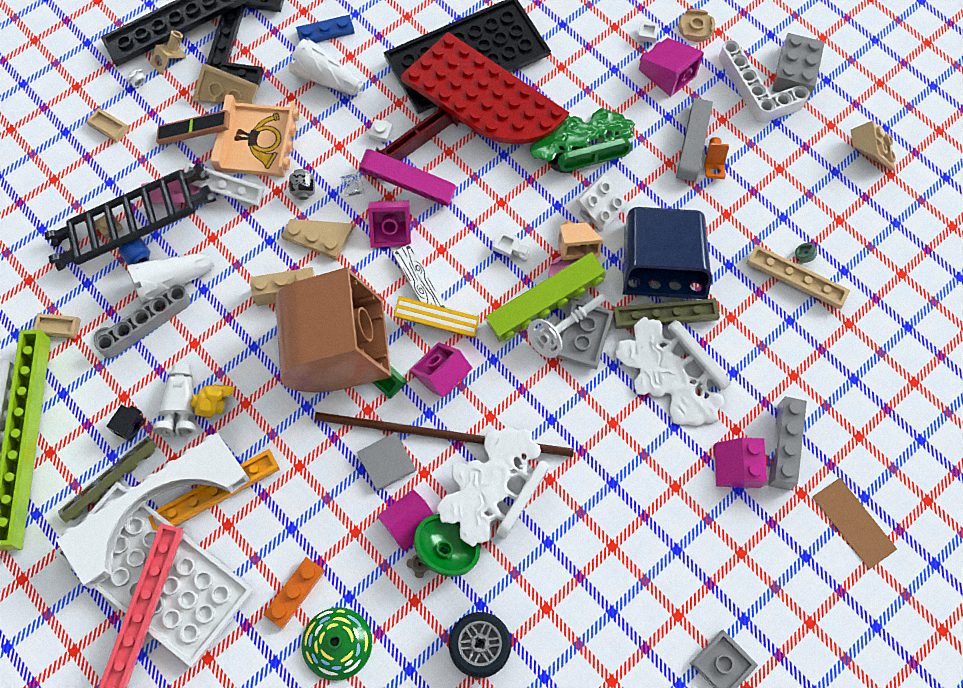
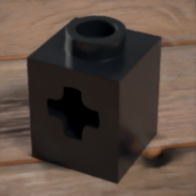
M121 404L106 427L117 436L132 442L146 420L140 415L142 411L130 405L128 408Z

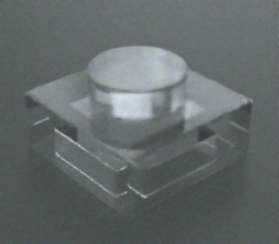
M360 173L340 177L345 197L364 193Z

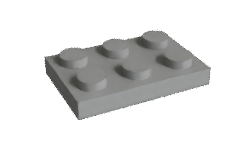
M574 300L569 316L571 312H575V309L579 310V306L583 307L587 303ZM596 307L587 314L586 318L583 316V320L579 319L578 323L575 322L566 328L562 336V350L556 358L597 370L614 311Z

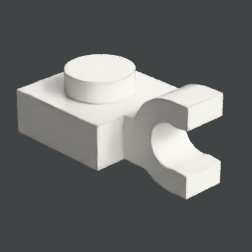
M504 231L500 232L492 246L493 251L509 258L514 253L519 259L526 262L530 256L528 253L529 247L519 244L520 238Z

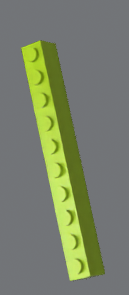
M19 330L0 458V551L23 549L51 339L42 330Z

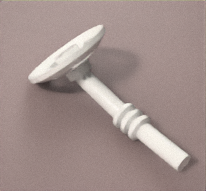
M602 293L583 307L579 306V310L575 309V312H571L569 317L556 326L543 319L533 320L529 324L527 331L533 348L547 358L558 356L562 350V339L559 333L573 323H578L579 319L583 320V316L586 318L590 311L605 302L606 299ZM537 324H543L538 329H535ZM536 336H539L541 343L545 345L544 347L538 342ZM558 346L555 351H551L552 348Z

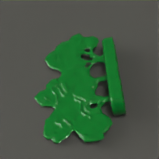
M600 108L593 113L588 123L583 122L580 117L568 116L551 135L537 141L530 149L533 158H540L548 162L553 160L556 154L563 153L558 158V165L564 172L622 158L632 150V144L628 139L634 135L632 127L635 123L630 119H625L623 114L611 112L604 108ZM612 131V136L606 138V132ZM599 139L604 141L602 143L589 146V141ZM574 146H575V147H583V148H579V149H576V150H572V147H574Z

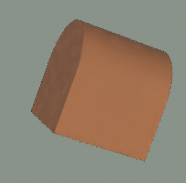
M348 267L293 282L277 292L275 308L281 383L284 386L302 392H330L392 377L383 299Z

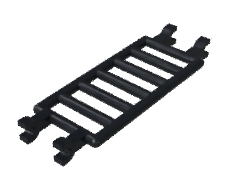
M198 163L193 167V170L186 173L183 170H177L68 219L66 226L59 230L44 232L45 239L47 241L51 239L54 248L67 238H69L71 250L62 254L55 253L48 256L49 262L51 264L55 263L58 271L63 270L71 262H74L76 265L83 264L196 212L195 207L200 204L217 201L215 194L211 193L208 185L202 187L198 193L193 195L188 185L197 180L204 181L209 179L208 172L204 171L201 163ZM175 180H179L187 207L178 212H175L168 184ZM160 188L168 216L157 221L149 192ZM141 196L149 225L138 229L131 200ZM123 204L130 233L119 238L112 209ZM104 213L111 242L100 246L93 217ZM86 221L92 250L81 255L75 225Z

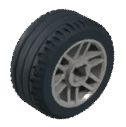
M474 612L462 617L454 625L450 633L449 652L455 666L467 676L486 678L496 674L504 667L511 652V637L506 625L498 617L486 612ZM477 641L484 642L483 649L476 648Z

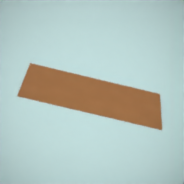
M838 478L813 496V499L869 570L897 550L896 546L841 478Z

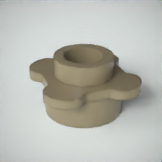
M416 554L412 559L407 560V567L415 572V577L422 578L424 573L430 569L424 564L418 566L421 560Z

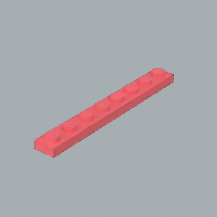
M160 523L98 688H127L185 530L182 528Z

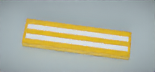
M402 296L398 297L393 315L395 318L475 338L480 318Z

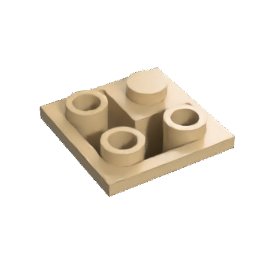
M872 120L851 129L853 146L861 154L891 171L895 170L894 162L896 161V156L891 147L893 139L890 134L884 131L882 126H878Z

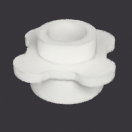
M139 69L131 71L126 80L129 81V86L132 85L136 88L141 86L146 81L143 70Z

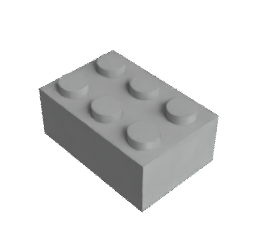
M788 33L781 47L772 91L781 92L795 86H804L809 90V97L807 99L809 100L816 86L825 41Z

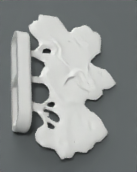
M647 317L639 320L634 325L636 340L619 341L618 349L616 350V357L626 367L640 369V374L634 380L636 394L646 395L651 393L652 396L662 397L665 393H669L672 396L669 411L674 424L701 426L705 421L708 423L719 421L718 410L724 406V398L719 393L708 391L707 380L710 379L718 389L724 390L731 385L727 375L679 321L674 320L668 325V331L673 337L670 340L664 338L662 324L659 320H648ZM661 343H666V346H664L663 348L660 347ZM676 343L683 348L689 355L688 357L682 359L673 354L672 351ZM692 360L703 371L699 378L690 377L685 371V366ZM696 380V383L691 384L690 381ZM699 383H702L700 386L703 388L700 396H697L695 393L696 387ZM707 392L709 397L705 399L704 395Z
M510 427L500 431L486 432L484 448L489 458L486 463L473 460L467 465L462 463L452 465V478L460 486V491L446 494L437 505V513L440 514L442 523L453 524L460 522V539L470 546L474 547L477 543L489 541L491 537L489 525L491 520L495 519L502 521L496 534L505 540L550 468V464L541 460L533 472L529 473L527 471V461L537 458L541 453L540 445L532 440L531 430L522 429L517 431ZM522 454L527 456L525 460L522 458ZM515 457H518L522 463L519 466L522 468L521 470L514 465L513 460ZM514 469L516 473L512 474L510 471ZM518 475L526 481L519 495L507 488L509 479ZM505 497H510L514 500V503L505 516L501 514L497 504L504 500ZM488 511L492 513V515L486 516L485 512Z

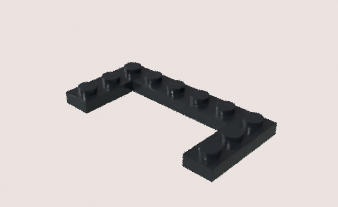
M250 0L222 14L206 64L255 83L260 87L264 73L263 67L230 63V56L245 8L281 12L284 0Z

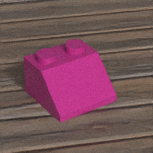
M409 200L369 202L368 217L371 247H396L411 244Z
M438 342L409 371L432 393L444 397L453 390V387L459 381L465 379L473 368L460 350Z
M737 438L714 444L716 487L761 488L767 482L764 438Z

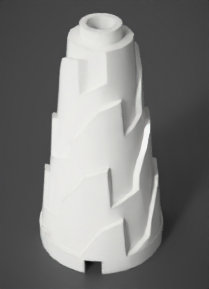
M308 38L306 40L303 39L295 48L291 56L295 59L294 64L289 62V72L352 96L361 94L364 88L362 80L352 74L338 60L325 52Z
M197 253L131 264L127 266L140 303L143 306L169 287L177 284L185 286L188 282L201 277L211 271L210 267L214 265L210 255L206 256L205 253Z

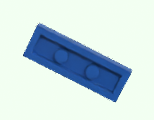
M350 14L296 27L299 41L308 38L314 43L355 34Z

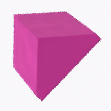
M412 489L377 517L403 552H405L414 545V534L419 524L425 518L434 514L426 501Z

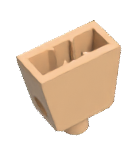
M566 221L560 226L558 236L562 260L581 259L593 252L595 257H600L602 238L588 223Z

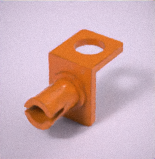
M713 137L709 140V147L704 162L706 178L725 179L726 177L724 164L729 144H721L722 141L719 137ZM710 169H718L720 173L714 174Z

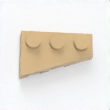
M290 219L281 236L286 241L337 260L354 229V224Z

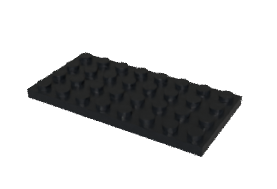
M503 0L384 52V58L417 114H420L437 105L402 82L401 75L447 32L509 73L549 56L551 50L518 0Z

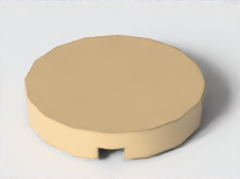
M690 9L681 15L678 28L681 35L687 40L703 42L713 35L716 24L714 18L710 17L707 11Z

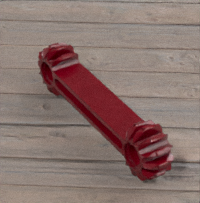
M439 107L438 110L382 150L376 147L375 151L402 161L451 124L458 126L459 122H462Z

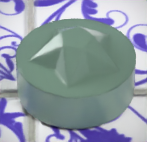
M803 243L796 248L795 255L798 261L808 263L816 258L817 250L814 244Z

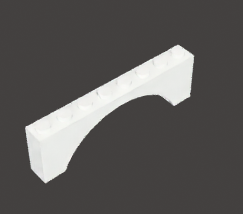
M217 432L214 435L211 434L205 437L202 443L195 448L187 449L183 456L177 460L166 463L163 469L156 474L153 473L145 477L138 486L127 489L123 496L117 500L107 502L103 509L96 514L86 516L81 524L65 530L56 541L83 586L93 589L112 576V558L118 537L128 520L143 504L163 492L186 485L214 486L233 493L249 482L250 479Z

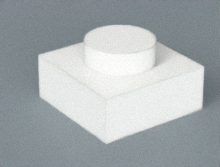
M641 21L637 40L656 43L659 24Z
M374 119L368 134L369 139L388 143L393 130V123Z

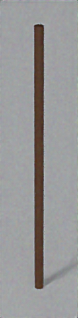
M320 412L315 413V421L483 445L485 442V436ZM538 444L540 445L541 453L573 457L574 448Z

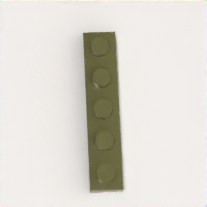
M716 298L618 306L613 308L616 329L634 328V325L643 317H647L648 320H659L662 325H669L674 320L682 324L717 321L720 318Z
M147 436L58 511L60 518L65 523L70 519L75 520L83 513V508L88 504L96 503L101 498V493L107 488L110 489L117 481L119 482L121 476L125 473L130 474L136 469L139 461L153 455L157 447L155 442Z

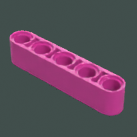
M371 149L365 150L359 165V170L368 175L445 206L450 205L457 188L455 184Z

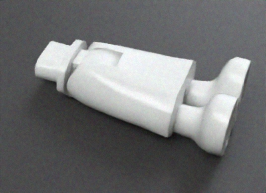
M173 364L159 409V415L164 416V419L153 424L154 433L168 437L174 436V430L180 437L195 434L196 426L189 421V417L194 416V408L190 407L192 395L194 394L190 364ZM176 413H178L179 420L174 429V420Z

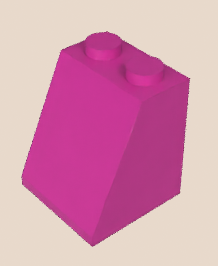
M667 37L662 42L656 43L651 51L645 52L641 56L638 70L671 97L697 76L704 52Z

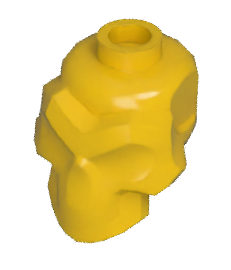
M216 384L203 386L197 395H192L190 407L194 408L196 416L211 418L215 414L221 415L225 404L223 396H231L234 393L235 387Z

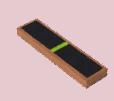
M223 110L159 125L156 142L159 145L229 130L230 113L228 110Z

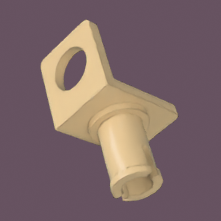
M171 31L166 45L155 46L150 64L160 74L164 73L169 58H186L187 56L179 48L183 34L178 31ZM158 55H159V56L161 57V59H162V64H161V66H159V65L157 64V56H158Z

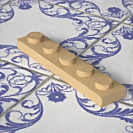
M757 244L746 264L837 309L843 307L850 292L849 289Z

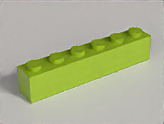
M593 252L486 315L487 324L499 342L509 341L518 331L527 330L533 320L547 318L551 311L556 308L561 309L565 307L569 300L574 297L580 298L592 286L595 288L604 282L606 271Z

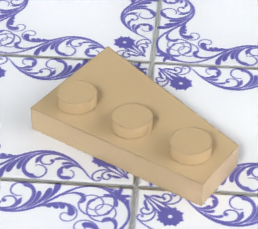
M202 64L192 101L224 102L226 95H233L236 103L253 104L259 85L207 64Z

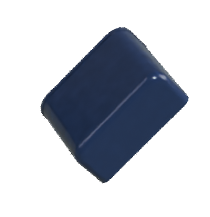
M634 207L630 209L624 227L622 295L708 299L712 273L704 213L698 210ZM634 279L640 285L638 287H631L628 281ZM657 281L659 282L660 287L656 289L650 287L649 282ZM671 282H677L680 284L681 288L678 290H674L670 287L669 284ZM692 283H697L701 286L702 289L699 291H694L691 289L690 285Z

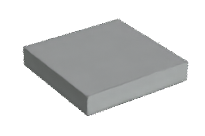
M396 432L357 452L376 491L416 471Z
M721 630L690 663L713 688H738L758 666L724 630Z

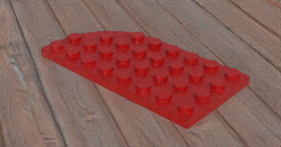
M449 32L401 75L402 82L482 136L501 143L528 144L542 140L557 130L570 113Z

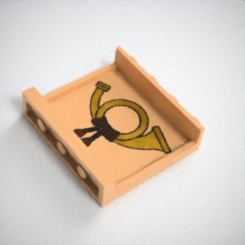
M226 95L222 111L228 110L230 113L229 130L217 132L211 157L215 171L285 177L286 170L290 168L289 153L293 152L292 137L296 136L295 122L299 120V109H296L295 101H291L290 107L236 103L233 95Z

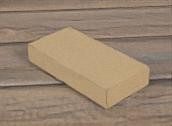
M100 108L86 120L90 127L117 143L130 130L127 124Z
M37 313L33 330H42L49 337L76 339L81 319L73 316Z

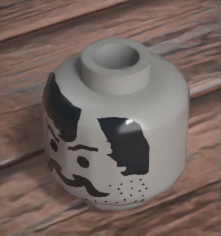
M307 169L295 170L289 176V192L296 196L298 200H307L308 196H312L315 193V176Z

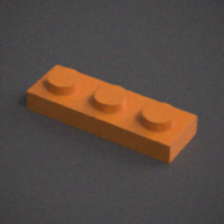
M305 557L263 615L284 629L322 577L325 570Z

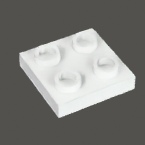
M605 174L599 175L576 200V203L581 207V217L589 223H594L599 231L604 230L628 205Z

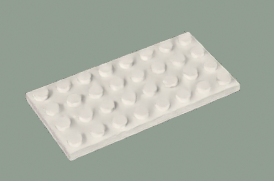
M117 481L88 515L96 514L103 509L107 502L117 500L123 496L127 488ZM146 503L128 520L118 537L112 558V576L94 587L125 614L155 539V533H157L156 530H153L148 517L153 515L157 527L160 526V523L174 526ZM183 534L148 633L188 666L194 668L255 589ZM59 547L54 552V555L74 571Z

